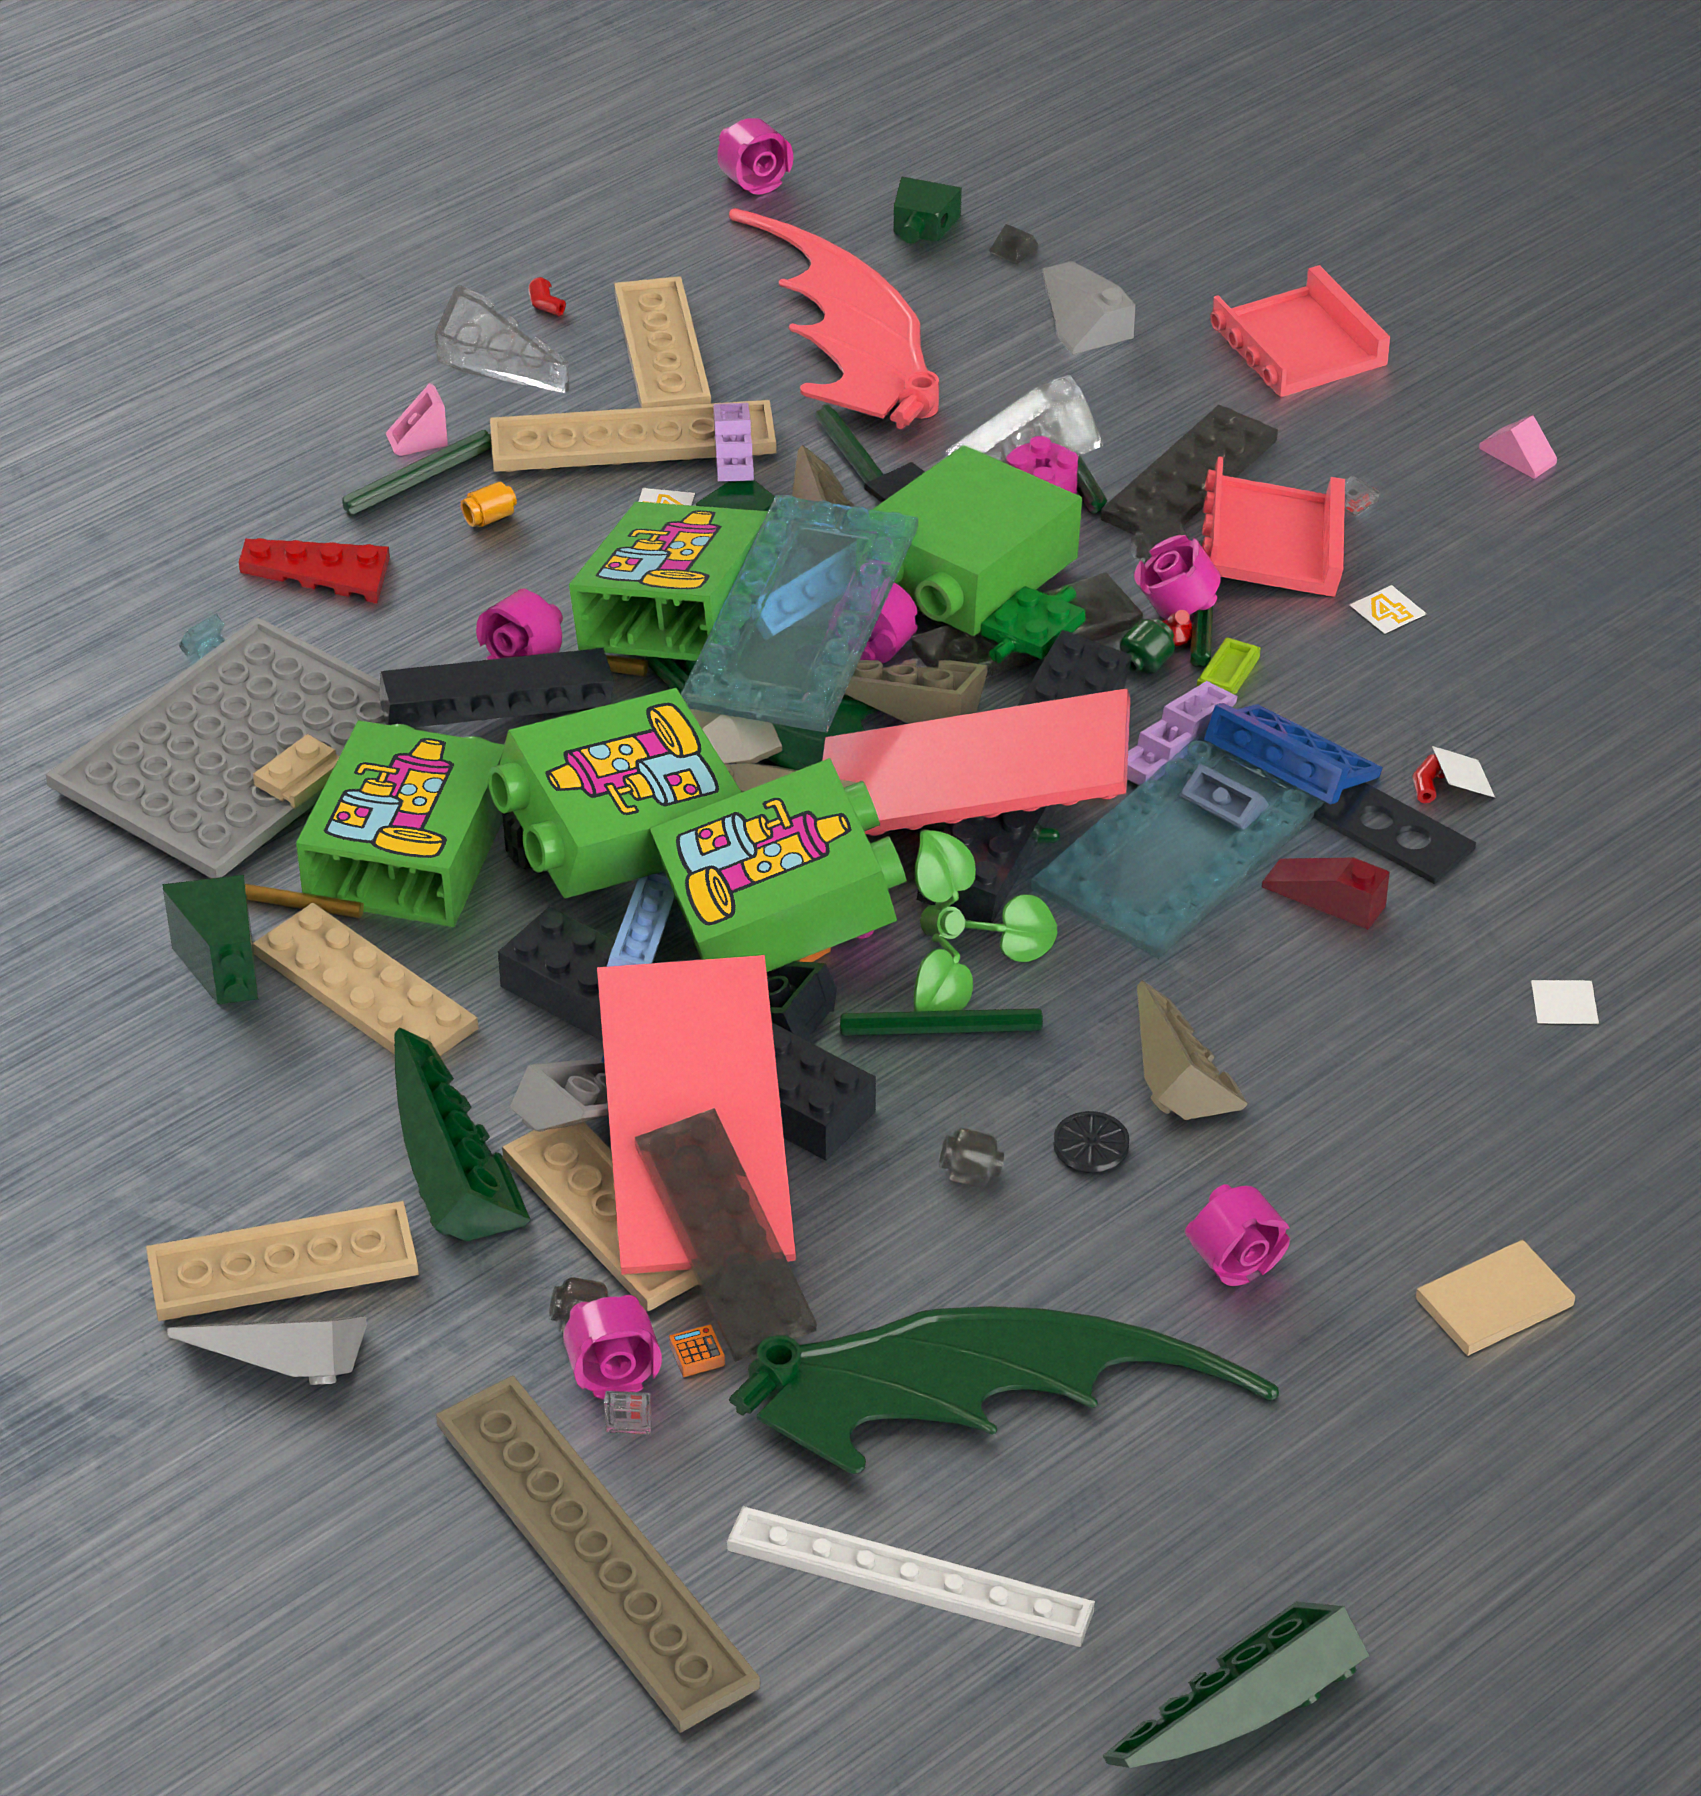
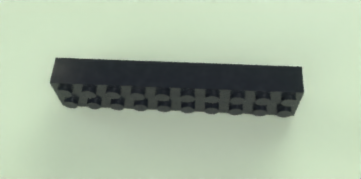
M1062 630L1017 706L1124 689L1132 655ZM1059 804L1040 807L1030 812L1018 810L1001 813L992 818L980 816L963 819L954 824H947L943 833L957 838L967 846L973 855L976 868L973 884L966 890L957 891L959 898L950 907L959 909L967 920L993 923L1036 847L1042 829L1047 827ZM918 890L916 900L928 905H936V902L923 897Z
M549 906L498 951L500 986L603 1041L597 967H607L615 940ZM772 1023L783 1137L827 1161L876 1112V1076Z

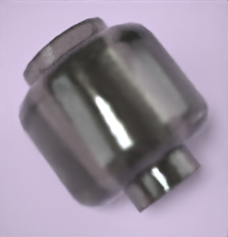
M959 1128L952 1136H945L939 1155V1168L944 1169L945 1176L951 1182L981 1188L987 1185L992 1176L998 1177L1000 1175L1004 1161V1152L998 1151L997 1140L992 1134L968 1128Z
M569 1277L564 1280L561 1286H555L553 1289L549 1307V1320L555 1321L557 1330L564 1334V1329L570 1319L571 1309L581 1302H592L600 1298L609 1297L606 1285L599 1281Z

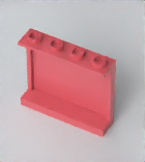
M1320 265L1308 268L1307 286L1241 306L1230 308L1219 295L1214 296L1213 311L1210 314L1213 328L1229 342L1230 346L1246 360L1248 366L1253 368L1263 378L1265 384L1270 386L1279 397L1388 364L1390 336Z
M1218 456L1215 469H1208L1204 490L1207 493L1203 513L1207 514L1203 522L1202 535L1208 537H1204L1202 548L1218 569L1220 576L1335 597L1344 566L1345 479L1331 477L1326 494L1223 476V457Z

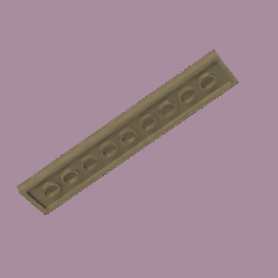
M514 1375L436 1414L439 1429L680 1733L760 1689V1676Z

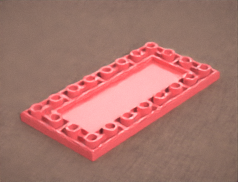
M1128 688L830 736L825 738L822 761L830 758L840 779L852 782L863 781L866 785L880 822V826L864 831L865 834L871 836L903 828L915 830L924 825L945 822L954 824L963 819L984 816L992 818L1001 813L1018 810L1030 812L1040 807L1056 804L1069 806L1088 799H1112L1120 794H1125L1127 789L1130 696Z
M765 955L597 967L621 1275L795 1261L796 1252Z

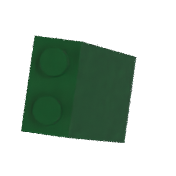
M244 875L162 884L172 949L217 1004L259 1000Z

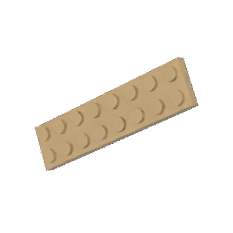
M770 400L726 402L749 404L752 455L761 456L776 453V438ZM724 403L490 418L494 472H514L528 469L548 470L559 467H586L605 464L621 465L623 463L636 462L654 463L666 460H692L716 457L713 404Z

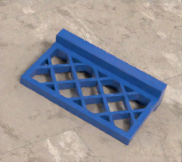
M1225 703L1216 704L1204 740L1329 804L1339 801L1343 789L1380 778L1383 767L1258 704L1241 709H1235Z

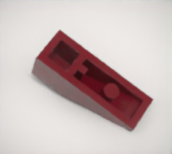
M1354 857L1280 858L1262 881V888L1368 930L1386 907L1390 871Z

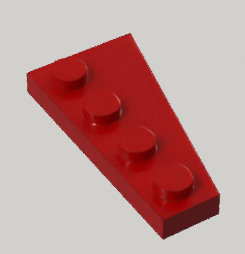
M245 538L239 558L240 573L284 582L288 578L295 579L301 583L302 587L315 589L317 585L334 588L335 594L349 597L352 592L365 595V601L378 604L390 559L389 546Z

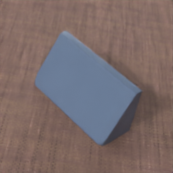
M1200 763L1179 794L1181 798L1242 830L1262 815L1269 806L1262 795Z

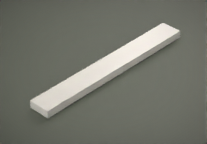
M742 1506L727 1539V1551L1081 1647L1094 1613L1095 1601Z

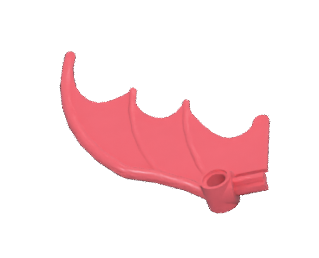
M737 208L730 210L729 218L732 221L763 229L790 242L801 250L810 261L808 270L788 280L780 279L779 285L799 292L814 301L823 311L824 319L813 325L790 324L789 330L816 344L834 360L844 375L837 382L830 384H802L800 386V393L803 396L879 418H884L899 401V406L890 416V420L896 422V428L903 429L906 425L909 426L915 418H929L937 414L939 410V377L926 368L921 349L920 321L902 295L887 280L853 254L822 237L791 224Z

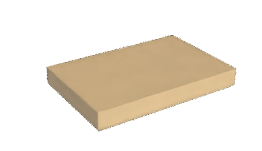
M1522 1239L1417 1288L1416 1299L1461 1350L1469 1356L1574 1306L1575 1294Z

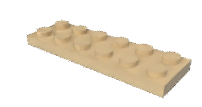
M681 276L614 283L615 298L640 407L711 404V394Z
M311 903L253 942L255 956L394 1055V1033L399 1027L431 1041L439 1056H442L479 1029L478 1017L314 903Z
M585 1122L565 1128L548 1129L543 1132L533 1130L502 1146L503 1159L627 1291L639 1300V1303L647 1312L719 1273V1267L621 1275L612 1152Z
M404 1201L146 1246L158 1321L419 1275Z

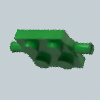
M1065 585L1056 595L1050 596L1027 586L1021 588L981 623V635L999 643L989 651L991 659L994 662L997 660V663H1001L1004 658L1013 652L1027 653L1043 659L1049 653L1062 630L1072 633L1086 621L1085 609L1069 603L1077 596L1075 589L1072 586L1069 588V585Z

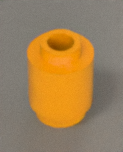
M501 481L468 493L467 498L461 500L463 516L471 527L476 525L483 527L513 515L514 506L517 505L513 489L510 486H505Z

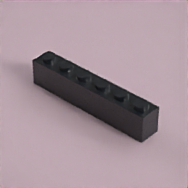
M604 648L381 671L379 700L386 725L404 724L415 728L593 709L611 704L614 679Z

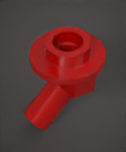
M1178 610L1172 613L1167 620L1162 621L1172 630L1175 646H1180L1191 640L1192 623L1186 610Z

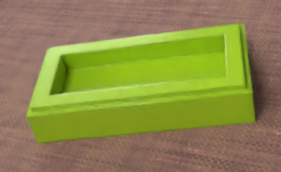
M1226 637L1198 678L1197 686L1208 681L1236 695L1259 660L1261 648Z

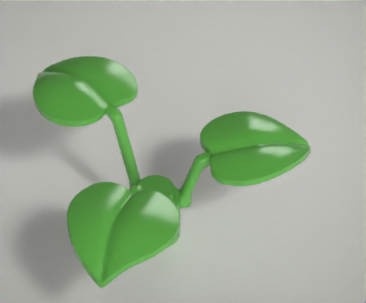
M930 830L920 832V848L915 865V880L922 896L936 902V905H930L925 908L921 914L920 925L923 932L931 936L932 941L939 943L944 949H934L929 952L920 964L914 988V1011L962 1010L971 998L973 977L967 966L958 964L960 954L945 938H956L964 928L1003 932L1000 940L1001 952L1011 960L1030 962L1043 956L1052 947L1057 936V923L1046 903L1040 898L1028 894L1015 896L1005 905L1002 914L1003 924L965 920L962 912L955 907H950V905L958 900L957 891L968 889L975 880L976 868L973 855L967 846L957 838L943 832Z

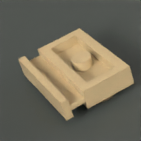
M307 734L253 773L254 785L281 801L286 799L290 802L291 807L296 809L324 788L340 756L336 754L335 749Z

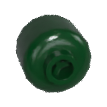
M1140 619L1120 640L1119 644L1120 651L1132 655L1129 670L1134 673L1142 671L1148 674H1154L1174 653V634L1170 627L1159 619Z

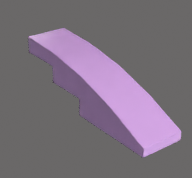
M713 404L718 482L754 480L749 404Z
M1206 681L1164 706L1162 719L1140 732L1137 746L1128 751L1127 779L1144 788L1162 776L1204 739L1215 705L1225 703L1233 707L1237 702L1238 696Z

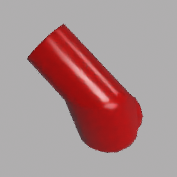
M543 277L534 278L528 286L532 306L561 316L566 308L565 300L550 295L549 287L551 288L552 286L547 279Z
M1436 754L1428 755L1412 775L1417 799L1421 803H1430L1435 800L1436 791L1433 779L1435 777L1438 779L1445 778Z

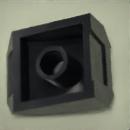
M794 961L767 972L772 1023L809 1042L811 1034L830 1012H834L837 989L826 963Z

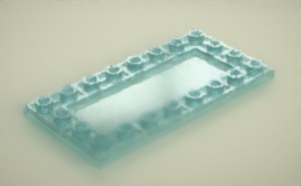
M776 495L681 692V696L689 709L828 732L919 527L918 517L903 515L898 512L889 513L870 510L860 506L851 507L832 504L828 501L800 499L791 495Z
M1206 728L1033 877L1031 889L1159 959L1314 818V812L1326 802L1204 740ZM1200 763L1262 795L1269 806L1254 822L1242 830L1181 798L1179 794Z

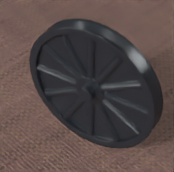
M1085 1111L1072 1114L1058 1124L1054 1132L1053 1146L1059 1159L1071 1168L1085 1172H1101L1114 1168L1125 1159L1129 1151L1130 1140L1127 1129L1118 1119L1102 1112Z

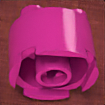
M748 118L741 120L733 126L723 129L719 135L720 144L717 159L721 170L740 187L750 193L760 195L775 190L782 184L780 179L785 172L789 173L792 168L793 150L791 144L762 119Z
M1035 436L1030 440V443L1015 448L1007 455L1006 464L1077 495L1078 456L1075 452L1062 445L1051 443L1048 437Z
M1178 535L1158 543L1149 551L1152 557L1145 565L1141 560L1135 569V582L1156 612L1164 620H1167L1172 613L1178 610H1186L1189 615L1199 609L1206 610L1217 601L1218 597L1215 593L1220 585V573L1195 538L1188 540L1186 535Z
M871 577L863 580L838 605L828 627L830 633L837 638L842 647L853 656L854 660H878L883 664L892 659L915 634L918 628V624L915 625V616L918 612L910 595L898 584L891 581L888 584L877 582L879 578Z
M522 588L489 607L478 617L476 635L480 647L485 644L491 654L486 657L488 660L557 653L562 645L560 624L563 621V616L557 606L548 604L539 595Z
M1228 1184L1219 1186L1210 1194L1209 1203L1185 1229V1234L1193 1248L1217 1277L1229 1286H1240L1249 1283L1250 1281L1246 1276L1257 1270L1262 1275L1267 1273L1280 1261L1290 1243V1237L1286 1234V1229H1289L1288 1224L1261 1192L1252 1186H1238L1235 1188H1231Z
M624 1295L621 1297L600 1298L592 1302L578 1303L571 1309L570 1319L564 1329L563 1341L576 1382L580 1388L592 1391L594 1397L608 1400L609 1393L636 1394L643 1389L642 1383L651 1374L653 1379L661 1368L662 1354L649 1316L635 1296ZM611 1394V1395H610L611 1400H615V1397H623V1398H626V1397L632 1396V1395H621V1394Z

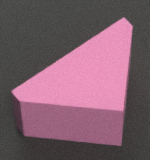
M431 383L426 386L385 433L395 454L403 456L448 446L445 406L436 387Z
M1534 415L1499 429L1479 443V449L1533 479L1557 463V457Z

